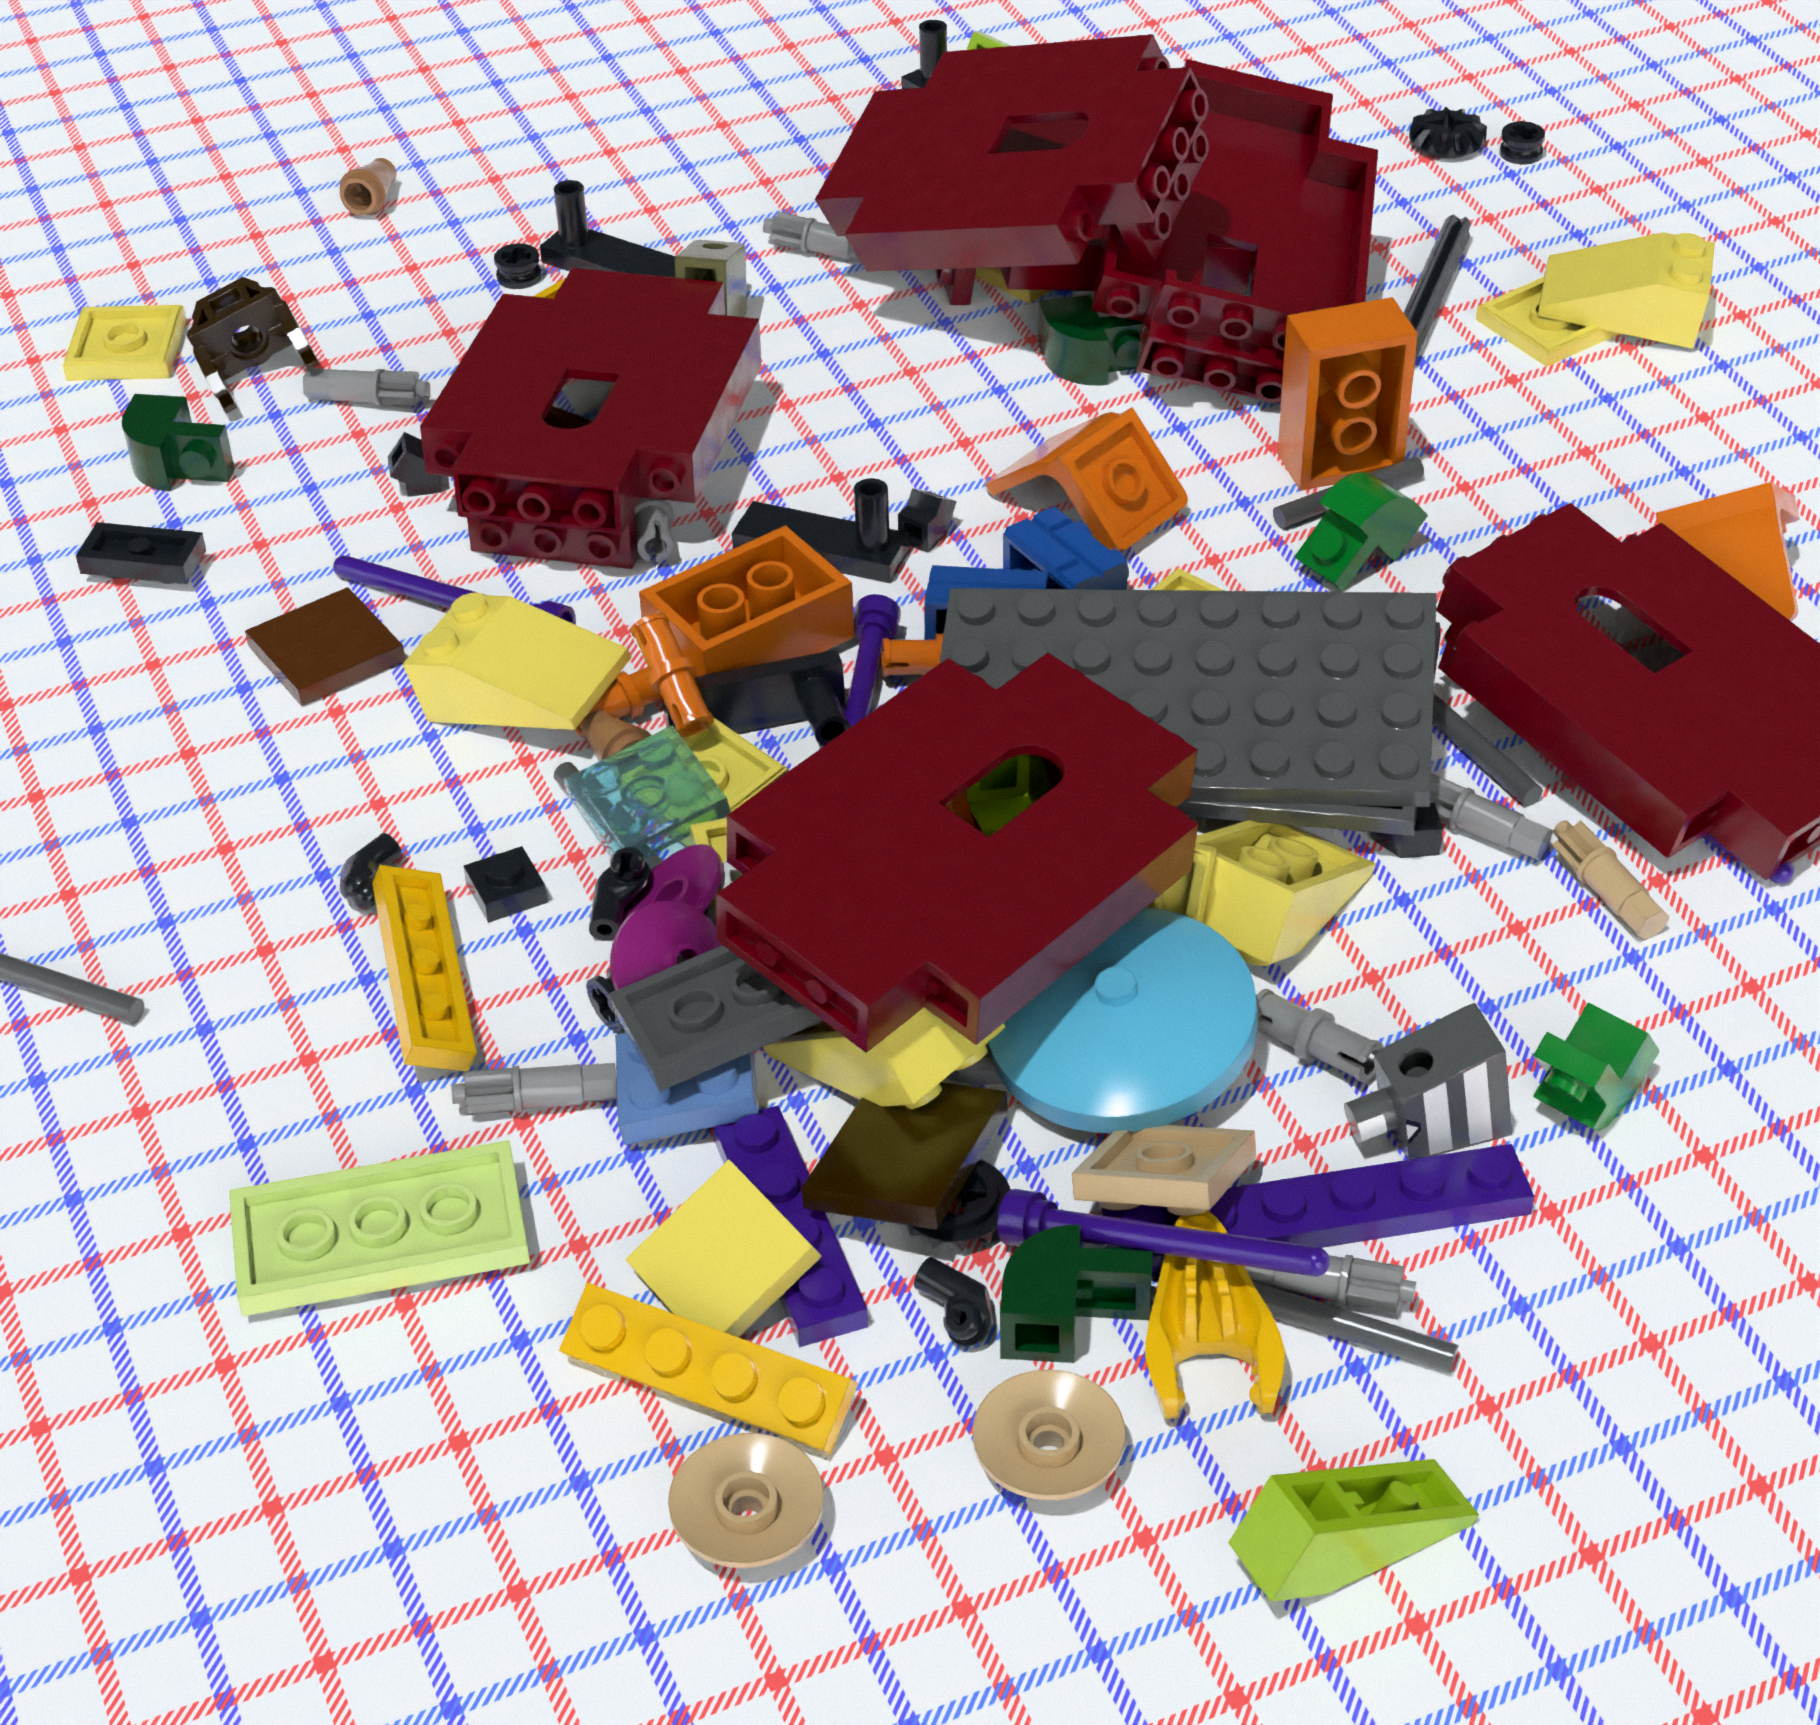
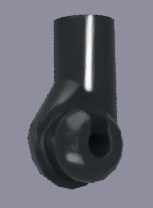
M383 832L350 856L343 864L340 875V893L344 899L350 897L358 910L367 911L376 904L372 883L379 865L391 866L402 857V850L397 841L389 834Z
M625 847L617 850L610 859V867L599 876L595 884L589 932L598 940H614L618 929L622 925L624 910L647 885L650 874L649 865L645 862L641 851L636 848Z
M934 1257L927 1258L916 1273L914 1280L915 1289L944 1304L945 1317H943V1325L950 1339L956 1344L971 1346L984 1340L993 1324L987 1287Z

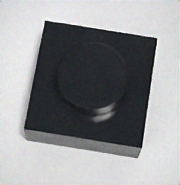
M523 846L463 866L466 884L488 923L548 903L545 883Z

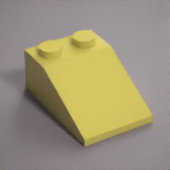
M1661 232L1549 255L1537 316L1583 326H1600L1599 329L1693 349L1710 296L1715 243L1705 241L1702 237L1692 233L1675 235Z
M474 592L462 595L452 603L451 609L432 631L421 639V643L406 659L403 667L428 722L575 730L632 657L627 647L512 596L483 595L482 593Z
M1247 820L1198 835L1196 843L1217 848L1202 923L1211 927L1229 941L1245 962L1258 966H1269L1299 954L1372 876L1376 863L1293 825L1260 823Z
M924 1007L867 1053L824 1021L768 1044L763 1049L769 1057L859 1100L863 1097L880 1106L905 1105L909 1109H915L938 1096L942 1091L940 1082L953 1071L965 1069L982 1059L988 1051L985 1044L1006 1027L1002 1024L979 1044L975 1045Z

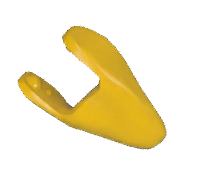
M1209 1211L1196 1215H1181L1174 1225L1227 1233L1217 1217ZM1165 1254L1145 1341V1360L1163 1418L1177 1419L1178 1411L1184 1406L1186 1401L1184 1391L1177 1386L1176 1379L1179 1374L1175 1370V1365L1195 1355L1225 1354L1251 1365L1254 1384L1249 1390L1250 1400L1258 1407L1259 1414H1273L1284 1375L1285 1348L1273 1315L1251 1281L1245 1266Z

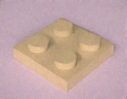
M1165 1125L1146 1128L1137 1132H1129V1130L1113 1131L1071 1173L1074 1200L1100 1202L1101 1207L1108 1210H1128L1139 1205L1167 1207V1210L1175 1215L1189 1216L1201 1214L1210 1210L1257 1157L1255 1130Z

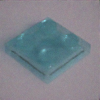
M673 725L563 779L568 797L610 857L621 848L632 847L641 851L645 859L690 836V825L722 819L731 813L727 797Z

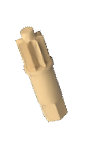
M1567 820L1561 821L1555 826L1553 833L1558 840L1552 846L1574 869L1582 883L1589 885L1612 911L1644 940L1663 930L1670 916L1650 896L1649 891L1617 859V854L1612 848L1606 847L1581 820L1575 826H1572Z

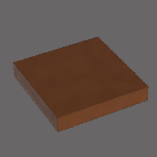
M349 587L245 630L249 648L301 706L406 661L403 644Z

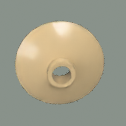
M1034 1370L1015 1375L1003 1381L985 1396L976 1411L973 1421L974 1451L985 1472L1005 1489L1037 1500L1068 1499L1095 1489L1115 1471L1125 1448V1423L1114 1399L1102 1387L1090 1379L1062 1370ZM1044 1446H1053L1058 1449L1044 1450L1040 1448Z
M739 1433L721 1437L703 1445L682 1463L670 1486L668 1506L671 1523L677 1536L694 1554L721 1566L753 1568L771 1564L789 1556L811 1537L821 1519L824 1506V1492L822 1480L815 1464L797 1446L772 1435ZM744 1511L757 1512L756 1514L751 1516L738 1515Z

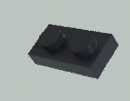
M96 522L76 554V560L80 574L106 576L113 579L127 578L157 581L164 584H188L206 552L203 532Z

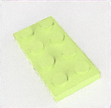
M510 1140L229 1190L237 1299L242 1317L530 1264Z

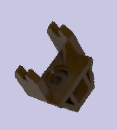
M241 277L196 301L192 314L193 325L187 331L186 336L193 346L194 356L214 396L218 398L225 413L238 408L226 380L249 367L265 363L271 355L293 344L308 370L320 364L286 301L281 299L275 288L261 287L258 282ZM249 326V327H248L246 330H244V331L235 332V331H237V330H238L239 328H241V327Z

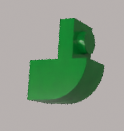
M1366 472L1354 473L1338 481L1320 499L1319 503L1328 511L1294 558L1304 567L1344 592L1374 549L1395 562L1428 517V514L1414 500L1375 476Z
M1588 1002L1565 1041L1546 1032L1538 1045L1533 1057L1545 1070L1546 1074L1533 1097L1589 1128L1600 1131L1606 1128L1630 1102L1660 1050L1648 1032Z

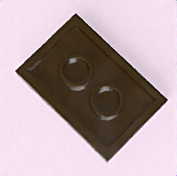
M940 1082L942 1091L939 1095L925 1105L915 1109H909L905 1105L880 1106L862 1097L801 1187L803 1208L938 1229L1007 1114V1091Z

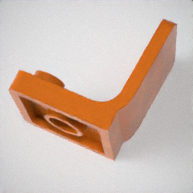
M1133 407L1120 414L1115 412L1101 414L1051 437L985 483L988 491L993 496L1039 475H1048L1054 478L1063 487L1094 538L1109 550L1117 549L1120 552L1131 547L1188 503L1186 491Z
M1768 482L1656 512L1658 524L1662 522L1787 619L1793 621L1797 617L1798 604L1784 539V533L1787 532L1786 524L1800 520L1794 495L1773 482Z

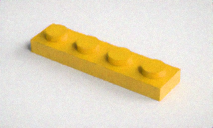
M379 865L372 885L404 1065L469 1071L477 1051L441 873Z
M588 1282L585 1285L559 1349V1352L573 1359L829 1455L833 1451L858 1383L851 1378Z

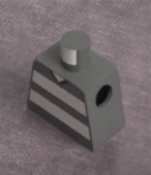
M1476 1003L1464 1006L1379 1049L1374 1056L1378 1090L1344 1103L1347 1121L1358 1142L1391 1131L1405 1157L1408 1159L1440 1155L1504 1138L1512 1134L1506 1050Z

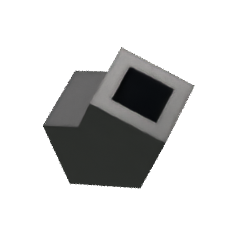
M404 432L387 457L390 477L405 483L407 497L441 493L439 475L426 474L422 439Z
M912 488L907 505L898 513V530L909 532L910 547L929 553L947 535L957 501L927 490Z
M1435 802L1430 803V807L1417 808L1414 836L1372 832L1371 839L1399 858L1440 855L1443 828Z

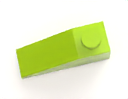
M1435 1459L1276 1474L1269 1477L1228 1543L1249 1571L1253 1582L1263 1590L1271 1602L1326 1595L1472 1526L1479 1513Z

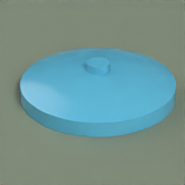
M1146 907L1003 1024L1006 1028L988 1042L996 1072L1008 1091L1029 1110L1047 1120L1072 1129L1096 1133H1112L1113 1131L1125 1130L1137 1132L1146 1128L1165 1126L1196 1113L1224 1093L1244 1069L1253 1051L1258 1031V1008L1255 986L1250 970L1242 956L1229 941L1214 929L1198 920L1179 913Z

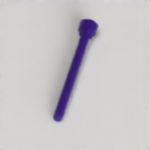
M347 555L337 557L333 563V570L339 577L450 609L456 599L462 595L475 592ZM549 600L544 601L542 604L536 603L532 605L576 625L575 611L570 606Z
M880 594L862 597L857 602L854 611V632L860 644L845 709V715L850 727L866 717L870 712L881 658L882 639L889 638V640H893L898 633L901 618L900 607L893 599Z
M1009 1190L1002 1199L998 1212V1234L1002 1243L1008 1246L1018 1247L1034 1234L1052 1227L1081 1225L1080 1242L1139 1251H1153V1253L1313 1277L1323 1275L1330 1266L1329 1255L1321 1247L1060 1210L1055 1202L1048 1201L1045 1194L1036 1191Z

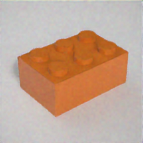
M1393 297L1287 315L1277 454L1300 491L1335 485L1348 475L1358 472L1371 473L1405 460L1418 333Z
M786 525L639 591L641 618L653 613L666 614L670 628L683 656L690 657L697 669L694 677L825 652L855 638L852 582Z

